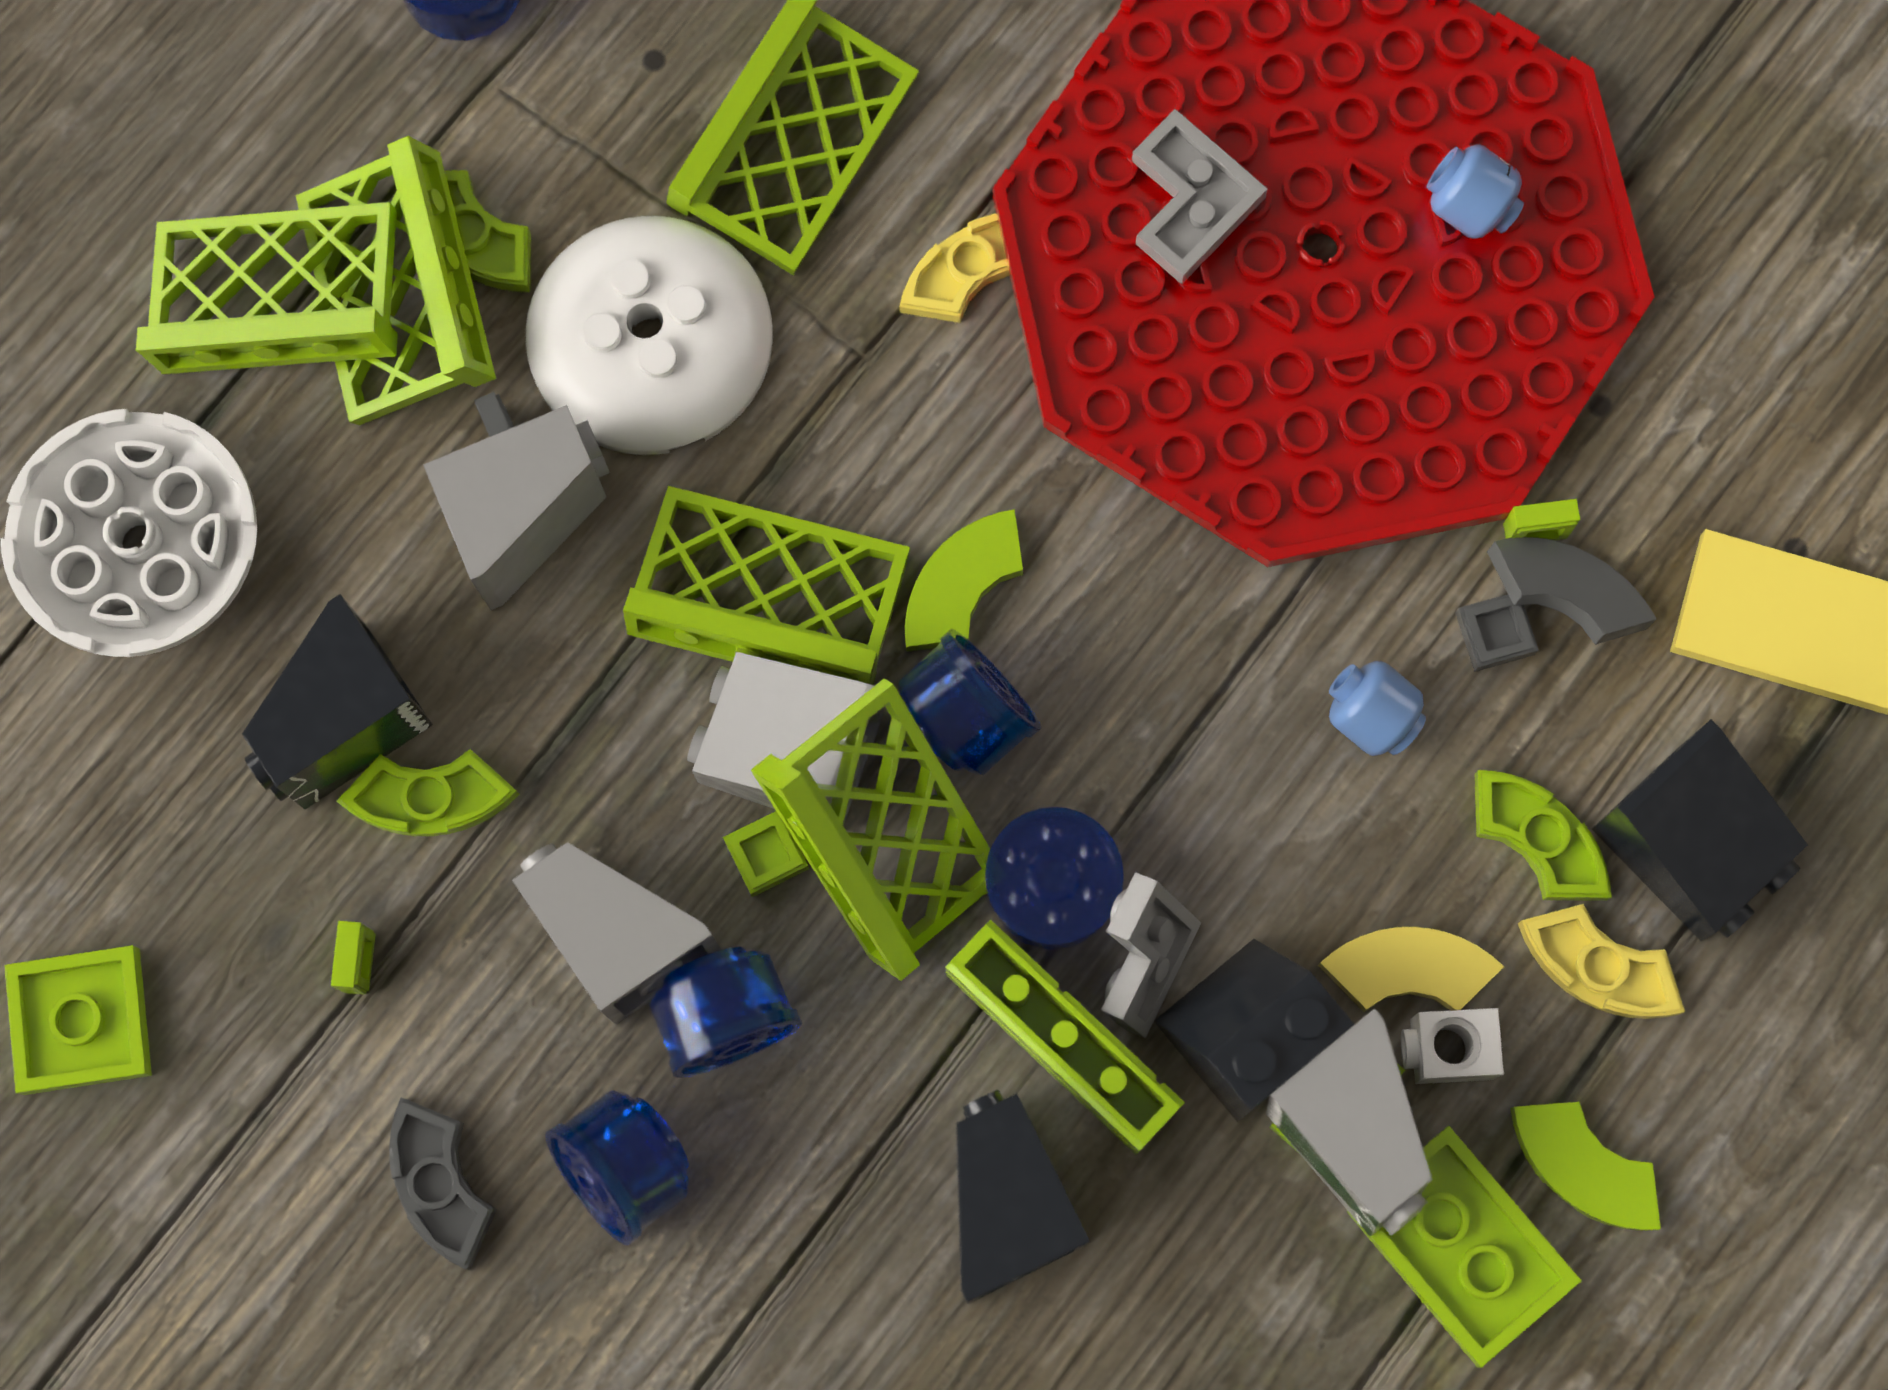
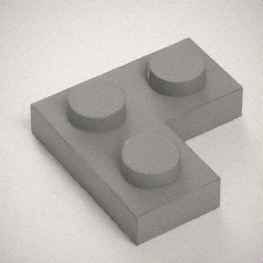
M1176 109L1133 151L1132 162L1174 197L1138 233L1136 245L1178 282L1183 284L1266 198L1267 188Z
M1135 872L1128 888L1117 896L1111 910V923L1106 932L1129 951V954L1122 968L1117 969L1108 981L1105 991V1003L1101 1011L1123 1029L1146 1038L1201 922L1158 881Z

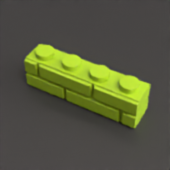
M992 920L985 924L945 967L946 976L1135 1155L1145 1147L1185 1103L1165 1083L1159 1084L1156 1081L1157 1075L1067 991H1060L1058 989L1059 983Z

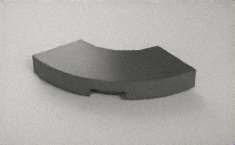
M1519 537L1495 541L1487 551L1514 606L1538 604L1564 613L1581 625L1595 645L1647 630L1656 621V617L1649 605L1627 579L1601 559L1572 545L1543 538Z
M401 1097L394 1114L389 1144L391 1175L394 1179L399 1199L411 1225L429 1246L450 1262L466 1270H471L497 1209L475 1194L462 1173L458 1148L464 1123Z

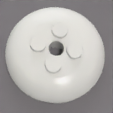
M640 216L614 221L588 232L569 245L553 261L541 278L532 297L526 322L525 342L531 373L541 395L552 411L567 405L575 424L588 420L599 446L628 454L658 455L670 453L669 449L685 446L702 438L706 441L731 425L744 412L760 389L771 359L773 326L769 303L761 281L749 262L732 244L709 229L689 221L663 216ZM658 318L663 324L661 330L651 338H639L632 334V326H636L643 320H655Z
M119 409L98 413L69 425L52 436L32 455L18 474L6 502L10 504L6 520L5 538H1V554L8 581L21 605L39 625L53 636L80 650L112 657H133L153 654L178 646L205 630L221 616L240 591L248 575L256 547L257 517L253 495L243 471L229 451L210 433L195 423L174 414L164 412L162 415L149 412H129L127 409ZM145 525L146 535L142 540V547L138 548L135 546L124 549L122 541L125 534L135 526Z

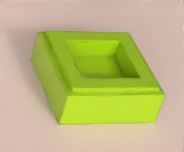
M1577 499L1513 507L1503 523L1505 538L1532 537L1555 541L1567 539L1580 521Z
M776 811L723 837L752 897L809 870V866L799 846Z
M338 921L331 986L343 993L366 995L370 988L376 934L361 922Z

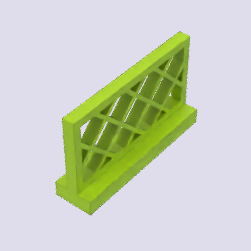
M817 0L786 1L670 184L666 201L668 206L686 217L691 212L791 275H794L919 73V70L817 8ZM817 29L840 42L845 62L812 68L807 45ZM852 50L864 58L854 59ZM800 58L803 70L791 72ZM879 66L900 79L889 96L865 100L857 71ZM848 73L855 103L823 109L816 79ZM806 82L814 111L781 118L776 99L779 89L782 86ZM769 107L772 120L759 122ZM881 109L871 125L868 111ZM858 114L864 134L862 141L856 146L834 150L826 120ZM817 122L824 152L792 159L784 129ZM775 131L783 161L750 168L744 147L749 137ZM738 157L741 170L728 172ZM850 158L840 174L837 161ZM827 163L833 184L829 194L802 200L795 170ZM786 172L793 203L760 209L753 179ZM744 181L751 211L728 216L708 204L718 186ZM819 208L811 223L808 224L805 211ZM796 213L802 237L791 254L768 241L763 220ZM754 222L757 233L743 224Z
M410 136L388 144L389 155L296 195L299 210L319 208V206L338 198L349 202L348 206L368 204L378 181L391 175L394 177L397 191L391 204L397 210L396 228L407 232L410 249L400 270L393 267V275L396 278L392 284L390 325L392 324L410 335L395 366L380 358L335 361L349 422L359 426L463 383L477 387L496 379L441 154L439 151ZM355 191L353 197L349 195V193ZM402 216H403V218H404V222H405V223H403V222L400 221L401 218H402ZM316 228L304 229L308 250L310 251L324 236ZM353 230L341 243L354 255L359 256L363 251L349 244L354 232ZM337 248L313 270L315 279L324 288H327L336 279L334 272L343 255ZM374 264L369 268L373 273ZM416 272L419 280L414 278ZM363 274L349 288L348 292L346 291L341 296L344 298L342 305L346 309L358 308V306L372 307L371 304L362 300L371 280ZM410 284L421 290L424 300V306L414 327L395 317ZM332 305L328 310H335L336 308ZM430 329L432 332V337L428 335ZM426 342L435 347L441 372L423 380H418L409 375V372L423 343ZM371 364H374L389 372L390 376L380 397L365 403L361 385ZM404 382L411 384L402 388Z
M390 202L157 222L148 327H138L136 351L162 374L396 357L398 333L390 325L397 210ZM377 223L376 239L358 257L341 243L358 225ZM325 227H333V228L329 231V230L326 229ZM316 228L324 237L297 262L283 247L301 229ZM267 232H275V233L270 236ZM257 233L265 242L239 267L225 252L243 234ZM200 238L207 247L181 272L173 264L175 240ZM337 248L352 263L327 288H324L310 273ZM278 253L293 268L266 293L251 278ZM221 258L234 273L207 298L193 283L216 260ZM373 264L374 273L369 269ZM172 273L176 276V278L173 281ZM364 274L373 282L372 307L346 309L338 299ZM306 279L320 295L303 312L286 313L279 304ZM245 284L250 286L262 298L243 317L228 318L220 310ZM189 288L203 304L186 321L168 323L170 306ZM332 305L336 308L335 310H328ZM273 310L277 313L269 315ZM214 315H216L219 319H211V318H212Z
M668 486L635 588L630 587L623 608L626 632L630 636L733 662L736 652L874 685L878 660L910 555V547ZM677 508L703 514L712 529L681 544L671 526ZM718 518L725 519L728 521L721 524ZM746 526L763 529L772 545L742 560L728 535ZM778 533L788 536L784 539H781ZM668 539L673 549L663 553ZM720 541L733 565L703 579L689 555ZM807 541L823 544L833 560L803 575L789 550ZM839 549L847 550L849 552L842 555ZM780 556L794 580L764 595L750 570ZM868 556L892 562L888 579L866 590L862 588L849 567ZM679 560L694 585L674 595L651 589L656 572ZM840 571L855 596L825 611L810 586ZM741 576L755 600L736 610L719 607L710 591ZM801 591L816 616L797 626L780 622L771 606ZM702 596V598L704 599L705 603H704V602H700V601H696V600H694V599H696V598ZM882 596L877 612L871 601ZM862 607L873 624L869 643L864 644L842 638L832 622ZM762 611L766 618L754 615ZM823 627L827 634L817 632L816 630Z
M886 679L881 680L784 759L780 760L770 754L751 769L752 774L869 959L900 981L920 966L919 961L914 955L918 949L1006 877L1005 872L896 687ZM885 706L892 717L886 744L862 742L867 720ZM904 739L909 747L903 746ZM829 750L843 752L836 784L816 783L808 767ZM859 754L883 756L875 789L852 787ZM900 758L917 759L921 765L915 793L892 791ZM933 787L938 795L932 794ZM825 796L832 797L831 805ZM849 799L872 801L865 833L847 832L843 826ZM889 802L912 804L904 837L882 835ZM929 806L945 807L949 813L943 840L921 838ZM961 835L966 842H960ZM855 845H862L861 852L858 851ZM879 847L901 849L894 880L876 879L873 875ZM918 850L940 852L933 883L911 882ZM957 853L974 855L982 868L962 886L949 885ZM884 892L891 893L890 899H888ZM907 895H929L925 916L907 930L902 922Z

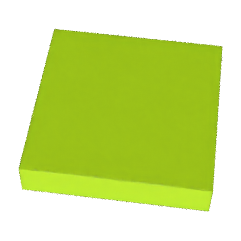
M131 945L4 965L15 1092L17 1094L29 1095L152 1076L140 948Z

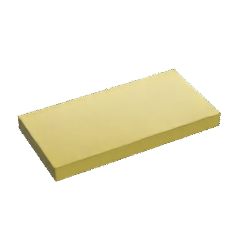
M1705 529L1699 539L1670 652L1888 715V581Z

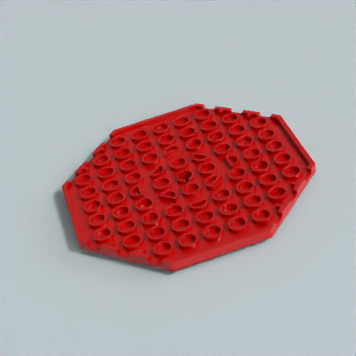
M1122 0L1120 9L1104 32L1099 33L1075 68L1074 75L1058 99L1052 101L1027 137V143L1010 168L1005 169L993 187V201L1009 266L1010 278L1043 427L1266 567L1506 519L1513 507L1521 506L1654 299L1652 285L1594 68L1574 56L1570 60L1564 58L1539 43L1540 36L1503 14L1497 12L1494 16L1468 0ZM1174 109L1267 188L1266 198L1183 284L1178 282L1136 245L1138 233L1174 197L1132 162L1133 151ZM1480 144L1519 171L1522 185L1517 198L1524 202V206L1514 223L1505 232L1500 233L1493 229L1482 238L1472 239L1432 211L1431 196L1433 192L1427 189V184L1437 166L1453 148L1458 147L1461 150H1465L1472 145ZM1313 234L1330 236L1336 243L1337 253L1325 263L1321 259L1313 258L1305 249L1303 250V242L1308 236Z

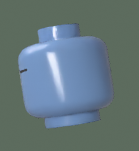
M1480 144L1472 145L1465 150H1461L1458 147L1453 148L1437 166L1427 184V189L1433 192L1431 196L1432 211L1472 239L1482 238L1493 229L1500 233L1505 232L1514 223L1524 206V202L1517 198L1522 185L1519 171Z
M1373 661L1360 669L1354 664L1348 666L1337 676L1329 689V694L1334 698L1329 711L1331 724L1362 751L1371 756H1378L1386 752H1390L1392 755L1400 753L1418 736L1426 721V716L1421 713L1423 709V694L1383 661Z

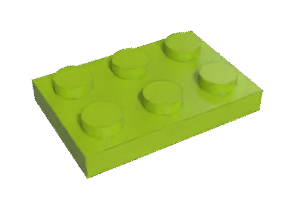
M1447 1126L1422 1147L1432 1179L1421 1194L1428 1203L1421 1208L1422 1211L1392 1236L1383 1226L1370 1237L1348 1211L1346 1212L1476 1367L1482 1368L1577 1286L1581 1280L1452 1128Z

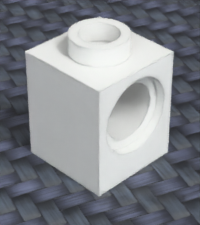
M1498 1008L1418 1012L1410 1019L1411 1029H1402L1403 1066L1405 1069L1414 1068L1415 1084L1494 1080L1504 1075ZM1451 1030L1462 1038L1465 1044V1056L1461 1063L1450 1064L1438 1057L1434 1049V1038L1438 1031Z

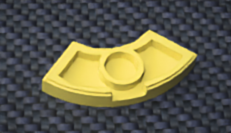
M997 214L984 216L968 222L967 227L949 236L939 245L935 244L923 256L906 284L899 306L900 313L961 323L969 301L986 285L1010 276Z
M1584 904L1521 920L1518 923L1523 939L1540 967L1563 990L1581 1002L1598 1010L1629 1018H1664L1685 1012L1666 950L1639 951L1615 943L1595 926Z
M1395 927L1362 935L1333 951L1318 965L1363 1012L1384 998L1407 994L1434 999L1450 1011L1461 1010L1504 968L1491 954L1464 938L1444 931L1421 927Z

